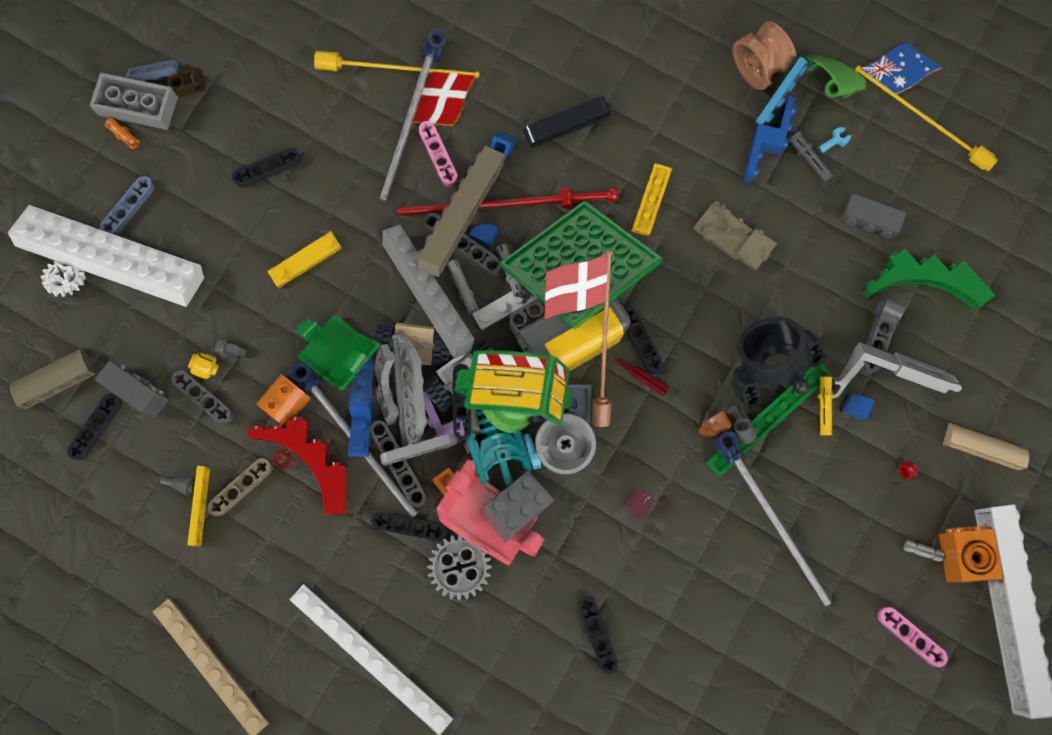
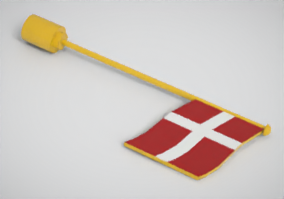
M316 51L314 58L315 69L338 71L339 68H342V64L411 71L422 70L419 67L343 61L338 52ZM429 69V72H432L424 86L412 122L423 123L429 121L435 125L453 126L461 114L470 86L475 77L478 78L480 74L478 71L473 73Z

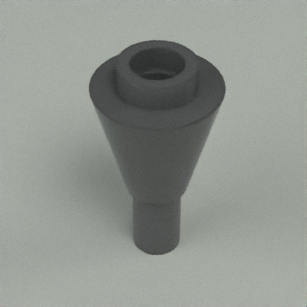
M162 476L160 479L161 484L171 486L186 496L194 493V477L169 478Z

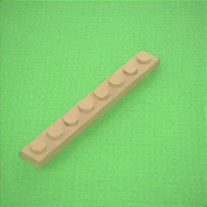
M168 598L153 611L249 735H257L270 723L171 598Z

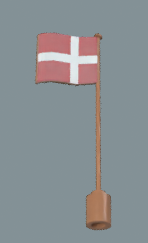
M607 250L605 255L592 260L559 266L546 272L545 320L561 313L583 310L605 302L600 396L592 400L591 424L598 427L609 426L611 421L612 402L608 397L604 396L612 250Z

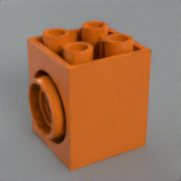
M986 526L945 529L946 533L939 534L941 551L945 553L943 564L946 582L1003 579L995 529L987 530Z

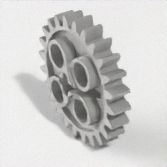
M452 535L451 542L444 538V545L437 544L439 550L431 551L435 557L428 558V560L433 562V565L427 566V568L433 569V572L428 574V576L435 578L431 584H438L436 591L443 589L442 596L450 593V599L457 595V599L461 600L463 594L466 599H469L470 592L476 596L475 590L483 591L481 584H488L484 578L491 577L486 572L488 569H492V566L487 565L491 558H485L486 552L481 551L480 548L466 539L463 540L460 535L458 540H455ZM466 549L472 551V558L468 561L462 558V552ZM447 554L453 557V562L449 566L443 564V557ZM457 562L461 564L477 562V565L463 568L462 573L459 570L443 573L444 569L456 567L458 565ZM469 569L477 571V578L475 580L467 578L466 574ZM450 574H455L458 577V582L454 586L447 582Z

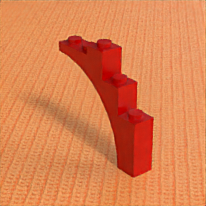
M293 417V420H287V428L284 425H274L273 429H266V426H254V429H247L248 438L281 444L294 451L306 462L319 483L323 496L324 514L348 515V467L343 466V463L339 462L331 463V466H329V445L323 443V440H312V443H310V422L304 420V417Z

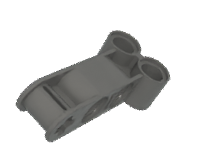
M885 298L884 301L878 303L874 313L876 318L866 345L873 347V343L876 341L880 344V350L887 352L896 324L904 314L905 304L889 298ZM880 324H884L887 327L886 333L881 332ZM864 361L865 364L861 370L864 373H872L878 371L881 366L871 363L873 367L869 368L870 364Z

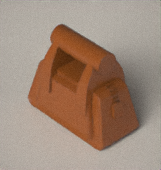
M722 410L708 418L699 429V433L703 437H716L719 434L730 432L734 428L726 412Z

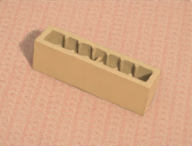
M953 423L948 424L943 445L1016 470L1027 469L1029 451L1026 448Z

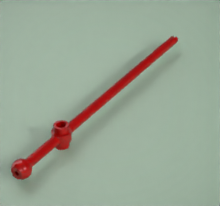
M565 187L560 189L559 195L483 201L479 209L560 203L563 209H570L573 207L572 203L574 201L607 199L609 202H615L618 200V190L611 187L606 192L573 194L571 188ZM450 204L401 207L397 209V213L399 215L443 212L444 208Z

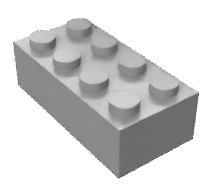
M100 73L90 107L98 116L168 130L178 97L171 87Z

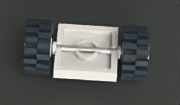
M482 340L472 348L473 352L493 351L485 340ZM470 352L451 360L436 371L444 382V386L435 375L423 384L429 397L442 412L453 405V399L448 393L450 391L453 395V369L458 364H465L471 369L473 356ZM456 392L457 396H459V397H465V396H466V395H464V394H460V393H457V392Z

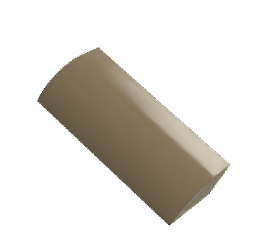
M80 348L10 383V392L17 407L28 409L95 375V371L84 348Z

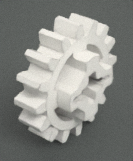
M55 260L54 265L48 264V270L43 269L45 275L41 276L42 284L49 294L53 292L56 297L59 293H61L62 297H65L68 292L70 295H73V290L79 291V285L84 286L83 280L86 279L84 270L61 262L58 263Z

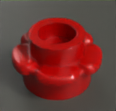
M906 460L899 466V472L904 479H914L917 477L918 468L914 463Z

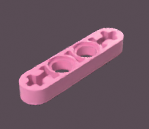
M429 121L421 123L419 126L420 136L442 183L447 187L456 185L458 181L456 170L434 124ZM425 128H428L430 130L432 136L431 138L428 137L427 132H425ZM437 142L440 147L437 150H432L430 145ZM445 158L447 163L444 166H439L437 160ZM447 169H448L449 175L452 176V180H451V181H449L448 179H446L447 177H446L445 171H446Z
M889 607L879 610L878 620L930 665L942 667L947 663V653L899 612ZM891 612L890 617L898 622L895 624L891 620L885 621L886 616L884 615V613ZM902 624H906L909 627V633L906 636L901 635L899 631ZM918 638H923L925 641V647L921 650L916 647V640ZM930 650L933 653L939 654L940 661H934L935 657L927 652Z

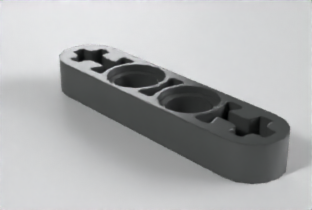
M183 370L173 373L171 378L173 385L215 421L221 424H229L232 421V410L191 375ZM178 377H184L183 379L189 384L186 386L179 382ZM198 386L200 388L199 395L192 396L191 389ZM213 398V407L206 408L205 401ZM219 409L224 413L226 412L227 418H221V415L216 410Z

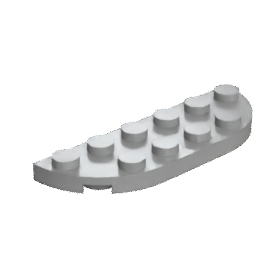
M391 335L395 357L394 370L402 448L419 443L423 436L424 427L427 425L424 407L425 398L423 396L424 380L421 373L422 359L418 356L409 338L404 335Z

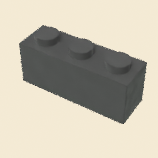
M852 193L847 199L840 220L845 221L846 224L851 226L857 225L862 227L865 231L879 233L884 238L894 239L901 231L906 212Z

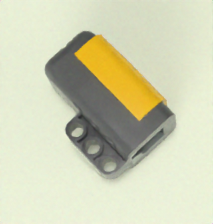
M537 298L515 310L510 316L509 326L516 337L521 352L554 356L571 371L602 353L605 307L577 329H573L558 315L545 320V304ZM618 298L609 303L607 349L620 342L630 325V317L623 305L619 303ZM537 309L540 313L533 315L530 313V310ZM515 318H520L523 320V323L517 325L513 322V320Z

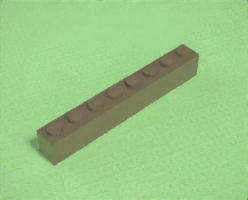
M487 146L484 147L482 152L479 151L477 153L475 164L470 165L466 179L463 178L461 180L458 192L453 193L451 204L444 208L443 217L435 223L433 234H429L426 238L424 249L418 251L416 259L418 260L419 269L437 277L440 276L503 168L505 154Z

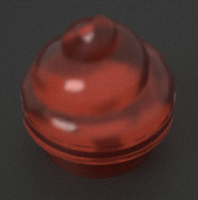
M291 450L276 451L271 459L273 464L281 470L285 467L288 468L291 463Z

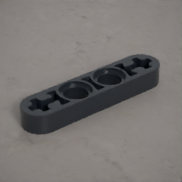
M288 148L237 169L232 174V181L239 188L250 186L296 167L301 162V155L295 148ZM291 154L294 155L295 160H292V161H291V159H290V155H291ZM277 160L280 162L279 167L271 168V163ZM260 167L263 169L262 174L254 175V170ZM240 175L243 176V181H242V182L239 181V176H240Z
M625 306L624 309L627 313H632V322L637 321L628 327L626 333L647 372L657 374L663 367V361L636 310L631 306ZM639 327L642 334L638 337L634 336L631 333V329ZM648 344L651 348L650 352L643 353L640 350V345ZM652 353H654V355H655V356H652L653 362H654V363H656V362L659 363L656 370H655L654 367L650 368V365H651V360H650V358H648L647 360H645V358H646V357H649L650 355H652Z
M458 364L453 369V432L456 439L465 441L469 439L472 432L471 409H467L468 413L466 416L460 417L457 415V409L464 407L466 396H457L455 385L457 380L456 373L460 369L467 370L469 367L465 364ZM456 420L462 422L469 420V422H464V428L468 430V432L464 433V436L457 432V430L461 429L460 422L456 423Z
M113 393L106 394L69 445L67 453L70 458L83 460L88 456L122 406L121 398ZM110 399L114 400V406L109 403ZM103 408H106L107 410H109L110 413L104 411ZM103 413L105 421L98 424L96 418L99 414ZM88 430H93V438L87 440L85 433ZM80 441L88 443L87 446L80 443ZM76 448H79V450L81 451L80 455L76 454Z
M378 512L372 517L373 527L381 531L433 541H442L448 535L447 528L443 524L384 512ZM383 516L384 520L390 521V517H393L391 529H388V524H382L379 527L376 519H380ZM399 519L404 520L406 523L405 528L401 531L395 528V522ZM417 523H422L425 526L422 534L414 532V526ZM428 524H431L430 529L434 530L441 527L444 534L436 538V534L429 532L430 537H427Z
M583 597L578 603V608L601 670L604 673L611 674L618 667L615 653L595 600L591 597ZM585 600L593 603L590 609L592 613L596 611L597 616H590L585 619V615H589L586 609H582ZM597 619L600 622V628L597 631L590 630V620ZM598 639L606 640V649L598 650L596 648V641ZM609 650L611 654H607L608 659L614 661L610 670L607 667H603V664L606 663L604 656L599 658V654H605Z

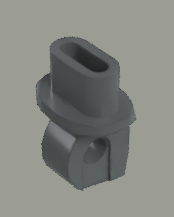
M219 338L214 349L216 353H220L225 358L230 357L231 354L245 357L247 352L246 349L235 345L230 338Z

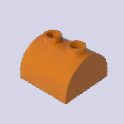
M281 374L256 404L287 428V420H293V417L300 413L311 398Z

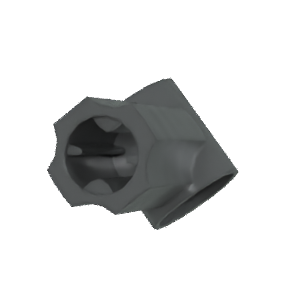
M734 405L730 407L726 414L739 441L743 444L753 442L756 434L742 406Z

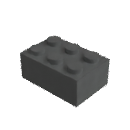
M108 361L95 378V381L139 412L156 418L169 400L163 396L165 394L164 391L153 386L148 380L137 375L135 371L120 362L114 364Z
M528 470L485 505L480 513L506 543L547 509L554 499Z

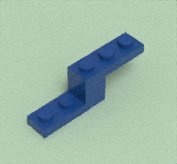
M787 97L778 128L758 124L754 133L743 179L744 182L750 183L753 177H757L759 171L757 161L761 160L763 151L780 155L782 150L787 148L789 138H786L787 132L790 133L793 124L790 119L791 116H794L797 105H794L795 97Z
M374 356L369 358L352 379L349 410L352 416L348 446L349 456H369L370 427L374 414V401L371 394L375 365Z

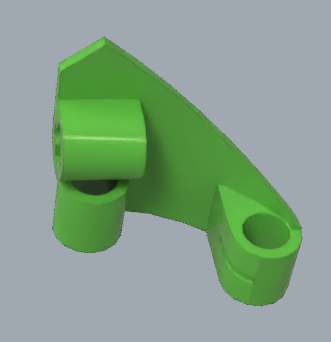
M801 56L809 62V66L804 73L823 67L833 78L825 86L827 96L832 98L842 96V98H846L865 89V79L849 66L825 56Z

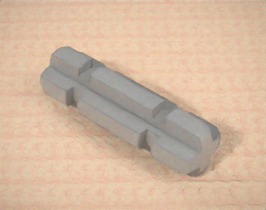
M910 540L905 541L904 544L905 551L914 552V554L929 559L932 558L936 561H943L944 551L934 550L932 547L920 543L916 544V542Z

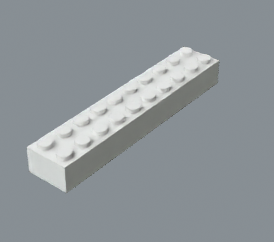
M28 205L8 231L16 247L187 307L204 280L203 271L199 264Z
M1015 505L975 510L977 526H986L987 530L995 529L1003 579L988 580L1012 712L1013 714L1031 719L1051 717L1052 680L1047 670L1048 659L1044 654V638L1039 629L1040 617L1035 608L1036 597L1031 588L1030 582L1032 577L1027 568L1028 556L1023 547L1022 541L1024 536L1019 527V512Z

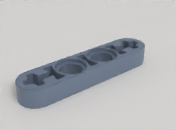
M146 176L139 177L101 222L99 229L117 236L151 195L155 187L154 183ZM142 184H147L148 187H142ZM131 196H137L136 203L129 204ZM119 211H126V215L123 218H117ZM108 226H110V227H112L113 229H112V231H109V230H107L106 228H107Z

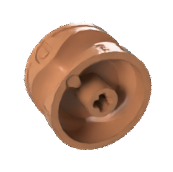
M771 21L764 23L757 35L750 32L733 45V56L740 73L752 87L758 90H764L772 85L771 79L773 74L779 76L789 74L797 62V54L789 36L779 25Z

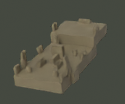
M718 201L713 202L693 229L701 234L707 242H712L736 261L739 259L751 269L757 270L761 263L769 258L770 252L777 243L764 235V231L761 229L754 231L743 223L744 220L741 218L737 219L724 204L720 206Z

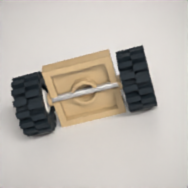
M396 323L395 327L394 325L377 324L374 335L375 341H378L381 345L388 344L390 351L393 352L391 335H404L413 343L418 356L422 359V365H432L433 362L434 365L444 366L451 361L452 354L438 332H436L434 341L435 327ZM379 348L373 354L375 358L377 356Z

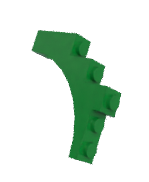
M906 249L900 253L895 251L888 257L890 261L885 265L887 268L879 274L881 278L877 281L872 279L865 285L867 289L862 292L867 299L878 291L891 286L923 284L951 293L962 300L973 311L983 306L995 296L965 261L959 265L955 262L949 268H946L935 254L929 259L925 257L920 262H917Z

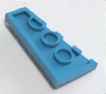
M802 57L798 59L756 120L757 123L762 125L770 123L774 117V114H772L774 110L782 106L785 101L784 96L788 91L791 92L797 84L795 82L797 78L802 76L808 68L807 64L809 62Z

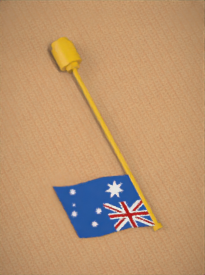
M908 43L893 48L879 60L863 68L859 65L855 69L857 73L859 72L970 151L968 154L970 156L969 161L981 170L989 171L998 161L995 157L996 155L984 146L971 148L897 95L913 87L928 74L942 69V67Z

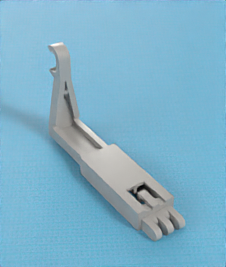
M859 342L840 376L833 377L835 384L838 385L832 391V394L836 398L842 393L846 385L863 367L864 361L892 370L896 376L945 394L949 389L959 392L962 387L954 375L942 369L896 352L892 355Z

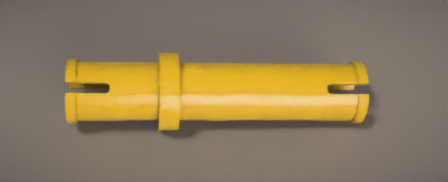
M819 377L820 435H833L832 398H834V394H832V377Z

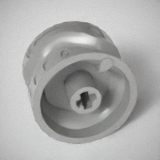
M564 413L562 425H556L545 419L536 433L535 444L539 459L548 469L556 473H576L585 468L594 456L596 449L594 432L589 424L576 414ZM567 440V445H563L562 441Z

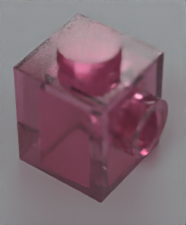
M637 491L624 508L639 520L652 506L653 503L650 501L652 498L644 491L641 493Z

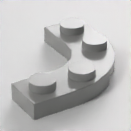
M388 344L380 345L375 359L374 375L378 379V386L375 389L386 424L391 425L395 423L399 415L398 406L394 404L393 394L389 388V373L395 357L394 353L390 351Z

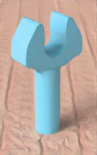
M836 128L832 133L833 138L817 149L820 153H823L836 144L844 147L849 142L851 135L841 138L840 134L846 128Z
M530 433L523 435L533 469L536 470L542 468L532 437Z

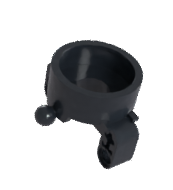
M770 317L759 320L745 329L738 340L737 350L742 365L735 369L737 374L732 379V385L736 396L749 409H753L760 404L761 394L759 387L763 384H782L785 388L793 385L796 393L803 394L809 387L807 380L803 379L806 375L808 363L812 367H817L825 360L823 343L810 330H803L797 322L791 319ZM776 354L788 356L785 361L777 364L766 365L764 363L770 356Z

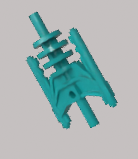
M483 410L475 413V417H481L482 419L477 422V426L484 425L485 429L479 431L480 434L487 433L488 438L480 441V447L477 441L474 440L475 434L472 432L469 439H467L481 485H486L487 480H489L487 471L498 463L506 486L512 484L513 480L507 465L508 460L521 461L523 469L526 468V470L531 471L532 462L521 431L512 433L513 437L510 433H500L499 429L487 419ZM463 422L462 426H463L464 432H468V430H465V428H464V422Z

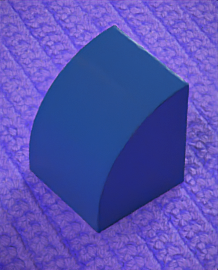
M500 131L494 136L490 148L505 154L506 160L517 138Z
M481 224L475 227L469 235L478 244L491 249L498 235V227L491 224Z
M847 394L840 412L863 421L869 417L875 400L861 395Z

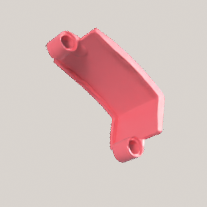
M467 460L461 471H456L447 485V493L437 507L439 520L452 531L506 565L511 564L519 550L535 556L545 540L536 532L530 531L538 516L505 543L480 513L484 506L498 496L501 491L489 483L481 485L473 462Z

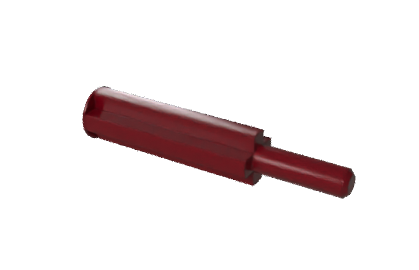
M620 358L617 360V364L630 371L632 377L662 396L668 392L669 387L644 370L637 366L634 368Z

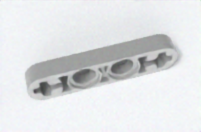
M454 433L446 434L385 452L380 455L382 465H388L455 445L457 442Z

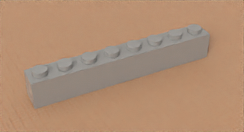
M401 225L383 230V247L454 359L471 352L474 342L473 336L434 276L418 268V260L416 259L418 251Z

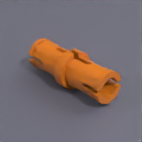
M109 118L106 121L105 126L115 134L118 140L125 142L131 149L138 147L140 141L129 132L127 127L120 125L114 118Z

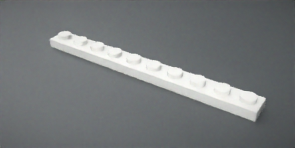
M303 584L292 596L291 602L438 735L444 731L453 720V717L311 589Z

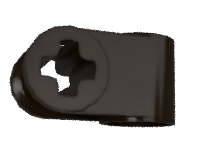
M192 68L188 71L172 74L168 78V85L178 97L199 93L207 88L202 79V70L199 68Z

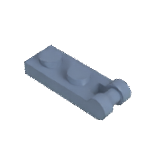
M169 60L128 69L125 78L143 82L150 79L158 80L164 76L170 77L172 74H177L180 65L176 60Z

